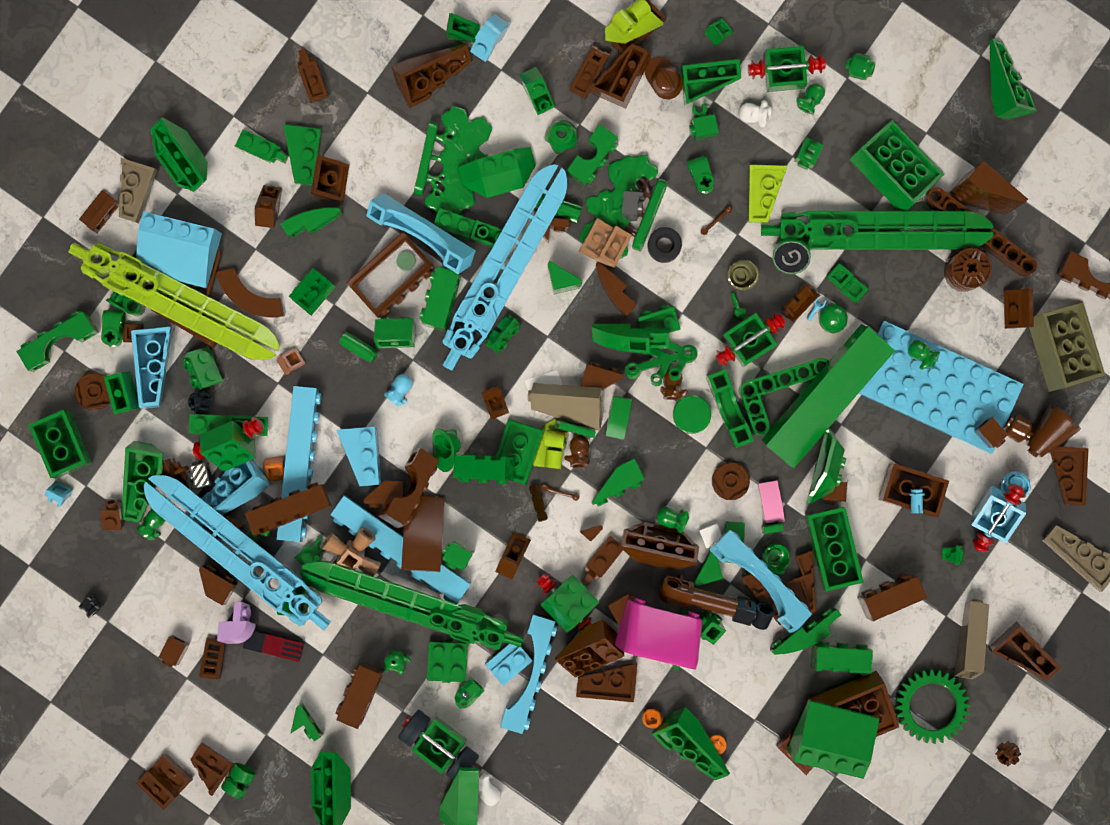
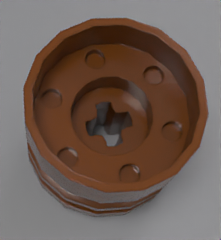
M967 248L956 253L947 261L944 267V277L952 289L959 292H968L988 281L992 265L989 257L983 251L976 248ZM971 265V266H972V268H971V271H972V272L969 273V272H968V269H969L968 266Z

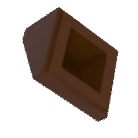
M599 525L579 532L589 541H592L602 531L603 527Z

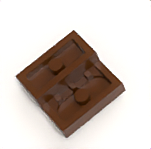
M164 753L136 784L165 810L193 779L168 754Z

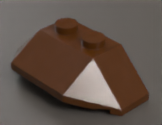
M647 522L624 529L620 546L636 562L670 570L696 565L699 553V546L684 532L679 533L677 529Z

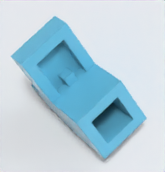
M495 14L491 16L477 33L470 52L486 62L490 58L496 44L503 39L510 24Z

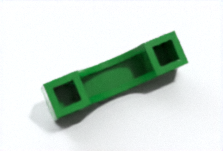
M77 311L70 315L69 320L55 324L53 326L54 329L51 331H44L38 334L36 340L23 343L20 346L21 349L16 352L26 369L30 372H35L50 363V350L53 344L61 338L73 337L83 343L98 334L99 331L88 313Z
M726 369L707 376L706 380L733 448L753 442V436L739 409Z

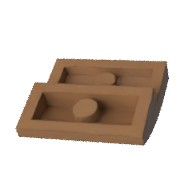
M597 218L579 252L600 263L616 267L632 235L618 226L613 228Z

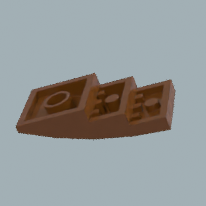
M420 496L419 505L411 513V521L408 525L404 526L401 570L440 572L444 498Z

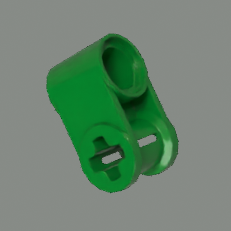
M703 155L688 161L687 166L697 190L701 194H709L714 187V178L708 160ZM704 180L706 183H709L708 187L702 185Z
M113 292L111 297L106 299L108 303L133 316H141L145 312V306L138 302L137 309L132 311L131 306L136 301L116 292Z
M103 311L101 340L109 347L116 348L122 344L126 319L124 311ZM114 335L115 339H111L110 341L109 337H112Z

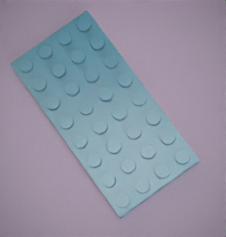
M882 321L877 335L890 345L895 352L858 394L989 454H993L995 447L988 448L974 430L986 419L992 417L1003 428L1024 384L891 323ZM921 340L929 345L931 350L940 352V356L932 369L921 370L919 367L922 362L908 355V347L912 341Z

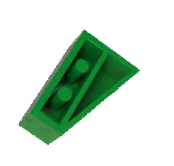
M454 455L453 478H459V482H470L471 479H478L477 483H489V480H496V484H508V481H514L515 458Z
M820 641L812 646L810 667L816 671L832 670V672L846 671L849 673L871 674L873 650L864 644L848 647V643L837 642V646L829 645V642Z

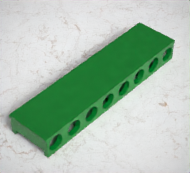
M861 324L763 437L762 441L792 468H795L895 350L871 328Z

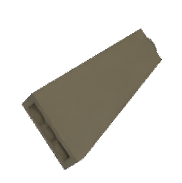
M534 383L532 390L528 391V401L531 402L532 410L600 431L603 421L602 388Z
M974 599L965 605L954 671L955 677L973 680L984 673L989 604L983 603L982 600Z

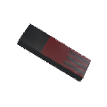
M254 630L251 637L244 641L243 649L300 662L304 642Z

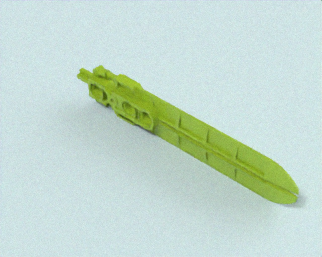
M100 242L93 245L90 250L76 243L70 246L68 252L83 260L81 266L82 273L92 279L95 278L106 288L122 296L124 295L246 358L268 360L277 355L253 342L255 340L279 351L280 347L276 337L261 323L143 264L140 260L124 252L111 250V247L102 245ZM110 253L119 256V259L112 261ZM94 259L102 260L100 263L93 262ZM97 274L100 275L101 277H102V276H106V275H109V276H108L107 278H105V279H102V278H100L99 276H97ZM130 276L136 277V279L133 281L127 280V278ZM146 285L154 286L150 290L144 288ZM177 301L180 302V303H182V304H184V305H186V306H188V307H190V308H192V309H194V310H196V311H198V313L195 312V311H193V310H191V309H189V308H187V307H185V306H183V305H181V304H179V303H177ZM202 314L214 319L215 321L203 316ZM228 327L231 328V329H233V330H235V331H237V332H239V333H241V334H243V335H245V336H247V337H249L250 339H248V338H246V337H244V336H242V335H240V334H238V333H236V332H234V331L228 329Z

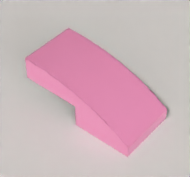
M778 481L758 484L765 525L784 522Z

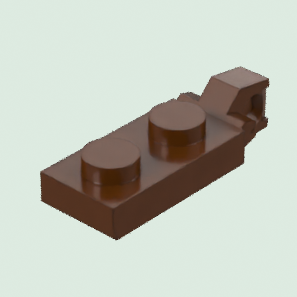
M306 49L299 50L298 53L301 61L297 62V67L310 103L328 98L329 96L316 60H314V57L309 58Z
M612 536L608 537L586 565L587 567L584 570L587 574L582 579L586 585H589L594 578L597 581L600 577L602 578L623 551L620 548L621 544Z

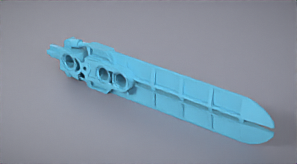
M553 164L538 171L524 190L468 293L455 313L450 329L446 331L443 344L451 348V351L443 363L444 367L453 371L461 355L473 358L480 349L479 346L491 331L563 202L567 190V176L563 168L560 169L549 191L546 190L558 165ZM542 194H546L535 216L531 215ZM530 218L532 220L521 241H518V237ZM514 244H517L516 250L505 267L503 265ZM503 269L504 271L500 276L497 284L494 285L493 282L495 278L497 277L499 271ZM488 287L493 288L495 291L492 298H486L484 295V291ZM478 304H483L485 307V312L482 315H477L475 312V307ZM456 321L465 323L464 328L458 329L454 334L453 329ZM478 330L482 337L476 344H473L475 340L473 332ZM460 337L466 340V346L463 349L456 345V341Z
M155 475L148 478L168 495L166 498L145 482L144 493L151 508L164 520L249 587L273 609L289 617L290 621L298 626H303L310 619L322 630L329 626L331 621L317 610L322 603V598L314 590L311 591L305 582L294 572L286 568L178 480L163 475ZM173 499L174 501H176V502H177L179 505H181L185 510H187L191 515H190V516L187 515V514H186L184 511H182L178 506H176L173 502H171V500ZM194 517L197 518L200 522H202L205 526H207V527H208L211 531H213L214 533L211 534L210 532H208L204 527H202L199 523H197L193 518H194ZM218 535L221 539H223L226 543L233 547L236 550L235 553L231 549H229L225 544H223L220 540H218L216 536ZM241 554V555L244 556L247 560H249L252 564L249 565L246 561H244V560H243L241 557H239L238 555ZM258 566L264 569V574L261 577L255 572ZM273 578L279 581L277 589H274L270 584ZM299 586H303L308 594H297L295 590ZM289 602V610L293 612L292 614L283 610L284 603ZM303 602L309 605L308 613H304L301 610Z

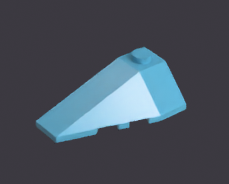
M252 459L225 471L221 478L217 477L214 481L216 485L210 492L204 495L202 500L218 513L224 515L257 497L270 486V483L262 469ZM196 518L197 522L203 526L204 524Z

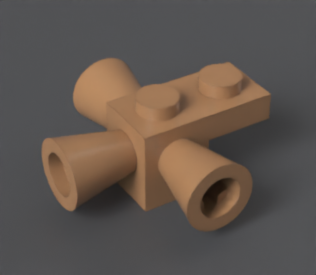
M360 528L354 541L349 539L346 544L331 532L321 549L337 554L332 563L353 570L359 568L363 573L371 576L376 574L381 562L364 556L365 548L376 539L373 533L365 528Z

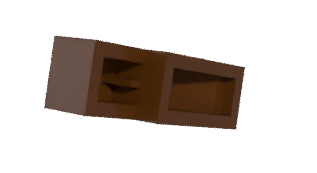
M597 262L595 268L605 293L614 306L627 318L637 305L623 293L627 285L600 262Z

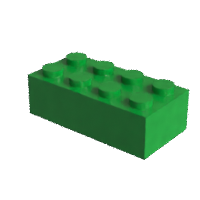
M846 507L804 515L822 590L827 592L864 583Z

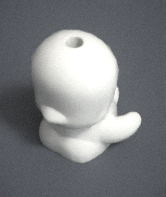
M762 100L761 106L745 103L740 107L739 117L746 123L759 122V127L763 128L770 122L772 109L768 106L766 100Z
M483 773L479 777V797L488 806L496 805L501 799V792L490 783L493 776Z

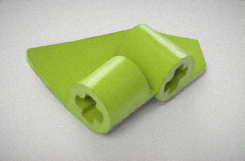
M636 0L626 10L621 9L613 16L611 23L605 28V40L626 44L662 26L663 22L651 12V8L646 0Z
M555 418L543 425L541 430L545 432L533 466L561 469L563 450L567 446L568 431L554 428L555 421L568 423L566 420Z

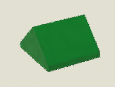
M549 260L547 265L554 295L581 288L582 280Z

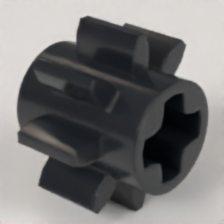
M197 390L196 393H192L188 399L191 411H195L197 414H204V411L210 410L212 407L210 394L204 390Z

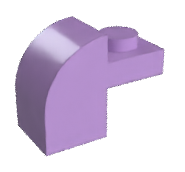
M234 602L233 621L219 622L217 641L225 644H238L251 637L256 624L249 622L251 617L250 605L243 602Z

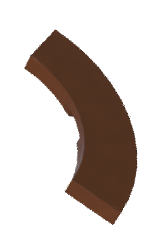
M235 268L216 272L218 281L225 294L241 309L260 317H284L280 297L264 298L253 294L242 284Z

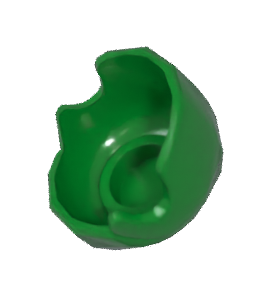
M827 304L818 313L819 324L825 332L839 333L847 325V313L838 304Z
M779 543L767 546L762 553V561L767 564L768 569L772 573H785V568L790 565L789 551Z

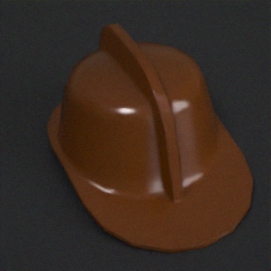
M664 57L652 58L645 70L647 81L658 97L667 100L676 98L682 90L681 76L668 59Z

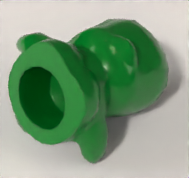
M818 83L809 85L805 96L797 98V107L804 113L813 115L815 113V106L819 105L825 96V88Z
M921 340L912 341L908 347V355L922 362L919 367L921 370L932 369L940 356L939 351L931 350L930 346Z
M669 507L661 508L656 516L659 524L668 528L674 527L679 533L683 532L690 517L687 511L684 512L683 509L680 510V513H677Z
M151 509L144 517V523L137 526L136 529L148 540H154L156 537L161 536L157 529L166 520Z
M390 651L384 660L385 672L387 673L389 670H392L400 675L403 674L406 661L411 662V658L403 655L401 651Z

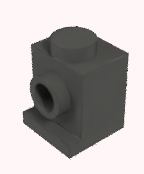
M624 191L622 216L627 221H637L639 213L643 212V202H640V200H644L643 192Z

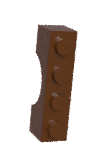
M1071 251L1066 253L1056 275L1060 276V279L1064 282L1078 284V288L1084 291L1091 290L1095 292V295L1099 298L1110 299V283L1101 282L1093 277L1089 270L1088 259Z
M421 448L413 450L404 466L410 476V488L407 494L402 498L394 497L387 499L378 516L396 528L408 525L412 518L411 513L413 509H416L420 503L419 498L429 486L428 481L430 477L437 471L438 467L436 465L439 460Z

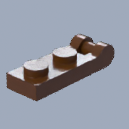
M593 44L569 91L586 100L591 91L590 86L593 83L595 84L611 53L606 50L604 52L599 49V46ZM594 56L601 58L600 61L594 60Z

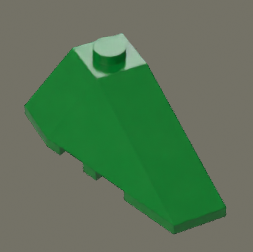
M133 441L125 447L122 520L141 522L149 504L144 493V484L147 482L156 488V485L148 478L161 475L163 472L164 453L153 444Z

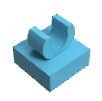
M55 481L46 489L45 496L48 497L49 503L54 500L58 502L57 506L60 507L71 496L73 489Z

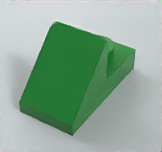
M302 702L296 707L291 733L304 725L306 736L309 739L312 738L315 742L323 736V733Z

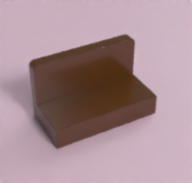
M102 190L79 220L90 230L98 234L119 207V202Z

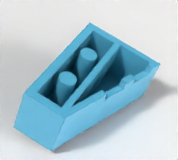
M377 427L336 430L359 486L380 485L381 472Z

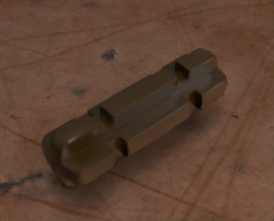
M532 485L529 487V491L533 496L531 498L535 512H537V519L539 522L546 521L548 516L544 511L545 506L542 495L539 493V485Z

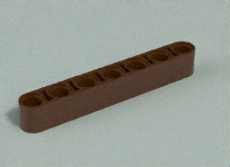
M939 187L932 188L924 196L926 205L934 211H947L946 205H951L954 211L972 212ZM931 193L938 195L939 200L937 202L931 199ZM967 229V232H977V229ZM983 229L984 232H994L989 241L981 245L982 248L1019 276L1025 277L1036 271L1037 262L1030 255L997 230ZM993 239L999 242V248H995L992 245ZM1008 251H1011V252L1014 253V259H1013V260H1011V259L1008 258V256H1007V252H1008ZM1024 262L1029 265V271L1023 269Z

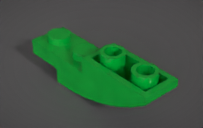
M438 208L433 222L435 226L449 232L451 235L492 248L502 232L500 228L478 220L474 221Z
M592 324L593 342L615 350L650 353V348H669V328L631 329L630 324Z
M190 414L189 434H203L231 421H234L243 428V422L245 420L251 422V418L254 416ZM256 417L261 420L264 429L261 435L255 433V436H267L268 417Z
M828 608L821 614V619L817 622L813 620L806 626V631L802 627L792 633L787 631V636L782 640L781 638L777 639L771 645L773 648L770 651L774 655L788 654L815 645L832 634L827 627L842 614L836 608L832 610Z

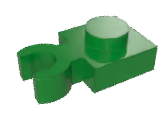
M318 538L315 541L313 548L308 544L294 557L301 566L307 562L320 561L322 559L319 553L326 551L319 547L320 541L323 540L322 538Z

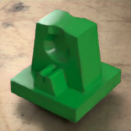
M964 546L942 549V560L954 562L955 565H963L965 557Z

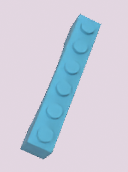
M384 193L370 200L366 216L379 225L384 224L400 229L420 239L442 258L444 266L457 274L471 266L476 252L471 247Z
M731 530L727 531L709 549L722 563L728 561L744 568L763 584L776 605L779 615L777 620L789 633L798 630L812 615L807 605L800 602L791 589L786 588L781 582L780 577L773 574L768 569L767 564L754 555V551L741 541L737 533Z
M537 614L532 616L527 633L531 634L534 644L532 674L527 687L519 699L511 707L506 706L500 728L523 734L524 729L528 730L531 720L527 718L529 710H534L536 700L533 699L535 692H539L542 681L538 679L540 673L544 674L547 665L544 662L545 655H550L552 644L549 641L551 636L555 637L558 625H554V619Z

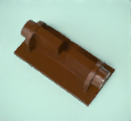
M810 284L803 285L795 294L797 298L794 299L792 297L782 307V315L794 323L820 294L812 290L813 287Z

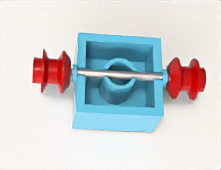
M1017 484L1009 485L1008 489L1010 491L1003 492L991 485L972 514L971 525L983 531L977 532L978 539L974 538L972 540L976 550L988 552L990 550L988 544H994L991 536L1007 543L1026 515V503L1019 499L1020 497H1026L1021 486Z

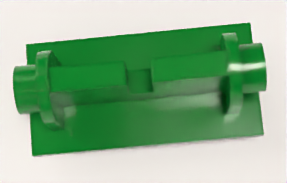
M511 315L505 316L497 327L501 330L500 333L494 330L486 339L485 345L496 354L505 349L508 341L518 333L521 324Z

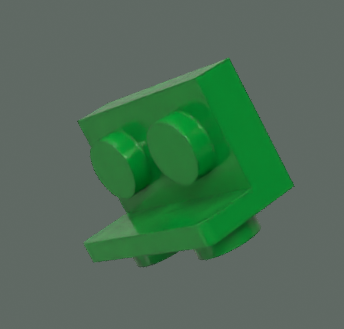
M665 305L659 307V311L654 313L651 310L640 314L641 317L637 319L640 329L669 328V333L681 330L675 306Z

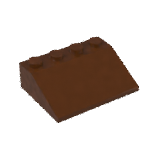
M985 161L980 162L966 173L950 191L952 197L964 205L1002 215L1008 214L1028 200L1027 197Z
M877 671L805 700L806 703L808 700L878 717L879 724L876 737L899 728L886 685Z

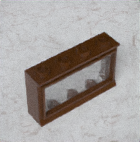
M402 232L346 283L379 319L381 316L386 317L392 311L390 308L393 305L402 303L409 291L414 292L420 286L419 282L425 278L427 280L431 277L435 267L408 236Z

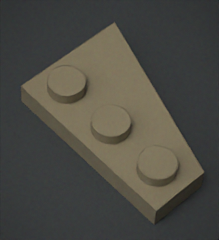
M121 158L122 174H120L119 217L139 224L157 169Z

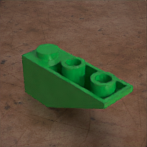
M635 459L614 470L591 502L592 505L597 504L599 507L608 502L607 498L613 495L617 498L625 494V489L631 487L633 490L643 485L641 481L645 479Z

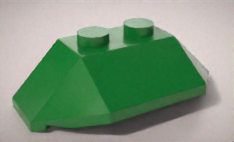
M160 118L150 129L151 135H153L155 156L176 186L195 192L207 180L208 161L186 130L165 118Z
M525 147L477 159L457 168L464 187L485 198H490L524 188L536 164L531 147Z
M830 428L823 435L806 502L809 504L832 493L835 486H840L842 475L839 474L840 468L844 469L846 458L843 457L845 450Z
M319 752L317 759L311 767V805L320 825H342L351 810V772L348 765L337 752Z

